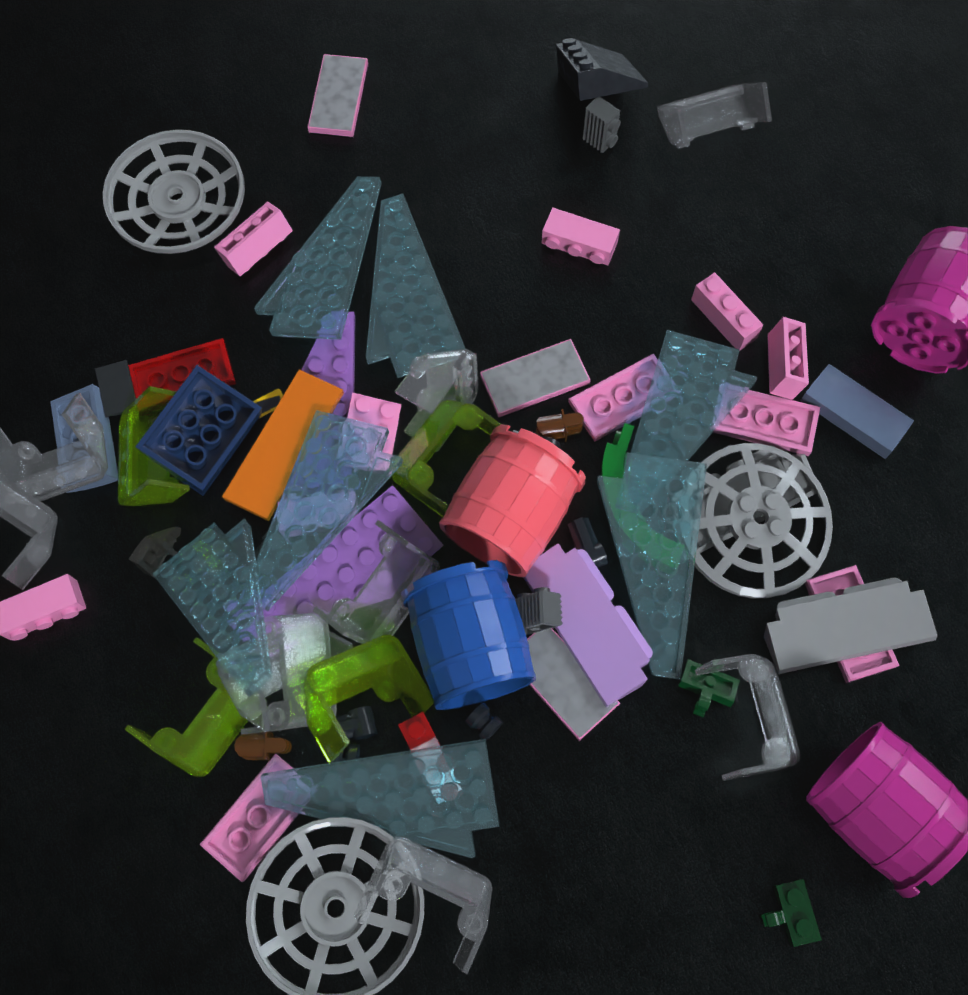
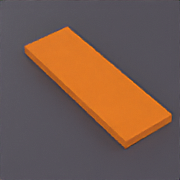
M299 369L223 494V499L269 521L278 507L277 502L282 500L344 394L343 389Z

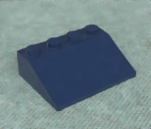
M196 365L135 447L182 483L204 496L261 417L262 407Z

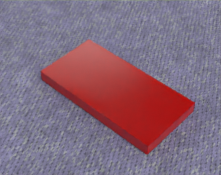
M221 338L128 365L138 410L141 412L168 404L196 365L229 386L236 384L224 339Z

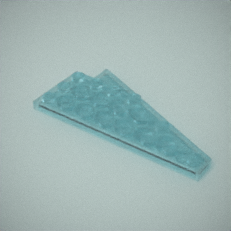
M357 176L256 304L254 309L258 315H274L269 330L272 336L341 340L382 184L380 177Z
M403 194L381 200L366 350L368 365L390 358L396 376L400 378L467 355L466 348Z
M670 330L666 331L614 508L640 515L754 386L757 380L756 376L734 371L739 349Z
M316 410L240 602L269 611L402 465V457L382 452L389 434L388 428Z
M627 452L625 454L622 479L597 476V483L640 633L653 651L648 663L651 674L653 676L681 679L707 464Z
M245 519L226 534L213 523L188 545L181 548L170 560L163 563L153 575L243 692L250 697L272 678L252 530Z
M486 739L269 772L261 775L265 805L319 819L347 817L363 820L380 827L396 839L470 858L475 857L476 854L472 831L499 827Z

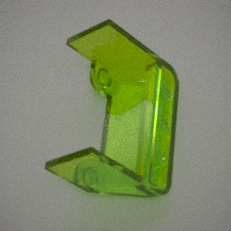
M149 386L121 415L118 469V502L120 505L141 506L172 503L189 491V485L179 484L175 477H170L169 472L135 447L175 395L176 391Z
M445 400L437 406L394 459L389 468L391 478L395 483L441 517H444L448 507L444 502L427 491L434 481V473L426 463L457 425L465 430H473L479 427L489 435L492 434L496 427L501 425V423L477 406L454 400Z
M382 635L310 666L303 679L306 722L329 763L334 761L350 743L330 706L370 688H373L376 695L385 702H392L400 698L411 717L421 712L425 713L434 704L430 690L401 642L392 635Z
M196 637L193 642L214 657L207 667L206 676L209 682L217 687V690L183 734L173 728H163L152 738L143 730L130 725L125 730L155 753L188 774L203 777L213 769L260 706L265 697V690L258 681Z

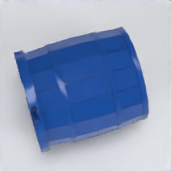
M490 560L487 561L488 567L477 569L474 562L442 569L413 582L414 590L408 593L407 588L401 592L404 606L409 610L411 631L436 710L455 709L485 702L515 692L536 681L529 651V642L527 641L516 599L507 582L508 571L506 564L503 562Z

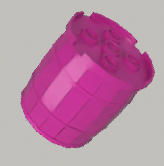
M948 226L934 229L923 236L919 245L909 256L900 271L885 304L879 307L872 321L873 336L878 344L882 345L884 342L892 350L890 356L916 370L937 374L946 373L949 368L957 367L960 370L968 365V228Z
M882 722L874 724L851 743L821 775L807 795L806 801L825 819L832 830L865 859L870 866L892 881L894 889L903 898H912L918 895L920 891L916 886L925 880L931 886L935 884L968 851L967 798L929 760L914 749L911 744L905 742L888 729Z

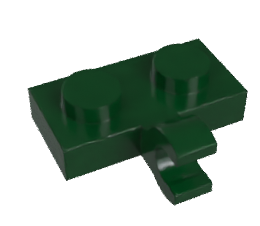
M688 659L679 687L699 694L693 714L704 717L705 712L709 709L711 700L728 707L732 706L740 680Z
M804 879L774 885L773 888L780 910L761 914L763 926L773 927L784 923L791 947L822 940Z

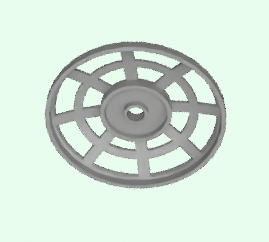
M191 130L163 131L137 141L116 159L105 179L103 205L113 228L130 244L155 253L173 254L187 252L213 241L232 224L243 203L245 192L244 177L234 154L214 137ZM172 142L197 143L193 156L172 155L164 157L159 145ZM206 146L220 153L232 167L220 174L213 165L202 159ZM151 149L156 161L146 166L136 178L123 173L124 169L136 157ZM189 163L187 171H171L168 165ZM202 167L213 176V179L202 184L195 176L198 168ZM160 169L162 175L151 185L143 182L151 173ZM236 175L239 192L235 206H223L226 196L224 182ZM117 181L130 186L128 194L129 210L114 212L113 195ZM218 187L219 196L217 204L206 203V192ZM138 190L148 194L149 205L136 208ZM175 194H182L180 199L172 200ZM201 211L212 213L206 221L195 227L192 219ZM154 213L161 221L153 229L140 217ZM218 215L228 216L217 229L200 239L198 233L210 226ZM133 219L150 236L144 243L137 241L126 233L118 221ZM170 223H184L187 230L178 233L165 232ZM190 237L191 243L178 246H154L160 238L181 239Z
M742 443L716 451L704 459L692 471L684 484L679 498L677 512L678 529L688 557L698 571L710 582L732 594L748 598H771L786 594L799 588L807 582L806 580L811 579L827 556L833 529L832 513L828 498L820 482L809 468L788 452L776 447L759 443ZM751 450L771 452L791 462V465L786 472H783L773 466L755 464ZM740 451L744 465L729 470L719 479L705 471L719 458ZM799 471H802L809 481H812L821 500L822 507H811L804 490L794 480ZM758 472L770 473L781 480L775 489L761 486ZM747 473L750 487L738 493L726 484L733 477ZM699 479L712 487L706 500L705 518L689 520L690 497L694 485ZM789 486L798 495L803 508L789 507V504L783 497ZM721 493L731 502L727 509V515L714 516L715 501L718 494ZM755 511H760L764 514V524H758L754 520L753 515ZM825 517V539L818 558H816L807 549L813 530V518ZM805 518V530L800 542L789 531L792 519ZM716 527H729L730 532L736 539L730 549L720 539ZM707 528L713 545L723 556L714 569L706 563L692 539V530ZM783 541L793 550V553L785 559L773 563L772 547ZM745 547L761 550L762 564L751 563L738 556ZM799 557L809 565L810 569L797 580L775 588L774 571L791 565ZM731 564L747 571L763 573L764 589L744 587L727 580L722 575Z
M347 817L312 821L283 837L268 852L258 867L250 886L246 906L247 933L254 957L266 976L278 988L289 995H373L391 983L408 963L421 935L424 919V894L421 879L414 862L405 848L380 827L363 820ZM346 826L354 828L349 845L330 844L313 850L306 836L311 831L326 827ZM365 831L384 841L398 855L402 863L386 871L384 866L374 856L360 849ZM295 840L303 856L297 859L287 870L279 885L262 881L275 857ZM331 853L346 854L341 871L327 873L324 872L317 858ZM357 857L368 863L379 876L363 884L358 878L351 875ZM307 864L314 880L308 885L305 892L288 888L295 874ZM407 873L414 895V917L412 924L395 919L396 894L392 882ZM382 887L386 890L387 916L371 912L369 895ZM258 893L275 897L273 918L277 936L263 945L259 941L255 921ZM334 899L341 900L344 904L342 914L337 917H332L327 912L329 902ZM284 900L300 904L302 920L285 930L282 916ZM370 924L383 928L376 942L364 953L357 937L363 932L366 925ZM307 932L315 941L319 942L314 960L300 953L291 941ZM391 932L409 936L397 960L384 974L377 978L369 961L381 951ZM347 944L354 958L353 960L340 964H325L330 946ZM284 947L285 951L294 961L310 970L306 988H300L285 979L271 965L267 956ZM359 968L367 984L360 989L341 994L317 993L322 973L342 974Z

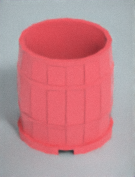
M501 424L493 430L490 435L491 442L477 457V460L466 474L458 490L454 493L452 501L439 524L441 530L448 538L473 557L485 564L490 560H498L506 564L509 575L526 577L532 565L540 554L544 552L568 511L575 493L580 492L585 485L586 476L581 470L577 474L572 468L575 461L550 441L522 428L518 434L508 431L510 426Z

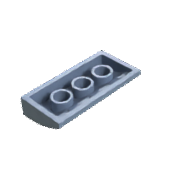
M830 364L822 371L801 399L802 403L820 407L819 414L884 459L890 455L914 422L913 419Z
M91 384L50 401L63 492L82 491L118 481L119 476L109 417H105L99 387Z

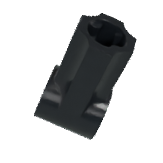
M582 517L567 524L574 547L577 550H585L597 568L607 565L608 560L602 544L598 543L589 518Z
M372 706L359 707L348 711V714L319 721L324 745L352 738L353 740L365 739L378 734Z

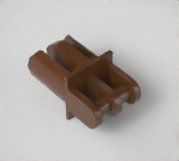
M561 409L559 414L539 417L536 434L540 437L547 436L553 439L564 438V441L567 442L568 435L578 434L582 431L584 417L581 413L564 415V411Z
M269 731L242 734L236 739L234 744L237 754L246 760L270 761L272 754H288L292 750L290 741L283 738H273V733Z

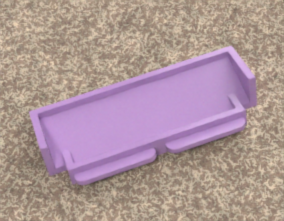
M558 543L540 555L523 579L532 593H534L535 588L547 587L550 588V592L560 593L562 596L560 598L562 601L560 603L562 606L560 610L562 611L561 616L563 618L561 621L563 624L555 627L605 707H608L640 688L647 681L648 678L641 668L649 663L653 651L622 606L614 607L611 602L614 597L612 589L585 550L573 548L565 554Z

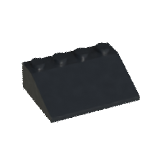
M574 38L564 39L562 43L556 44L558 72L580 101L648 87V82L623 54Z

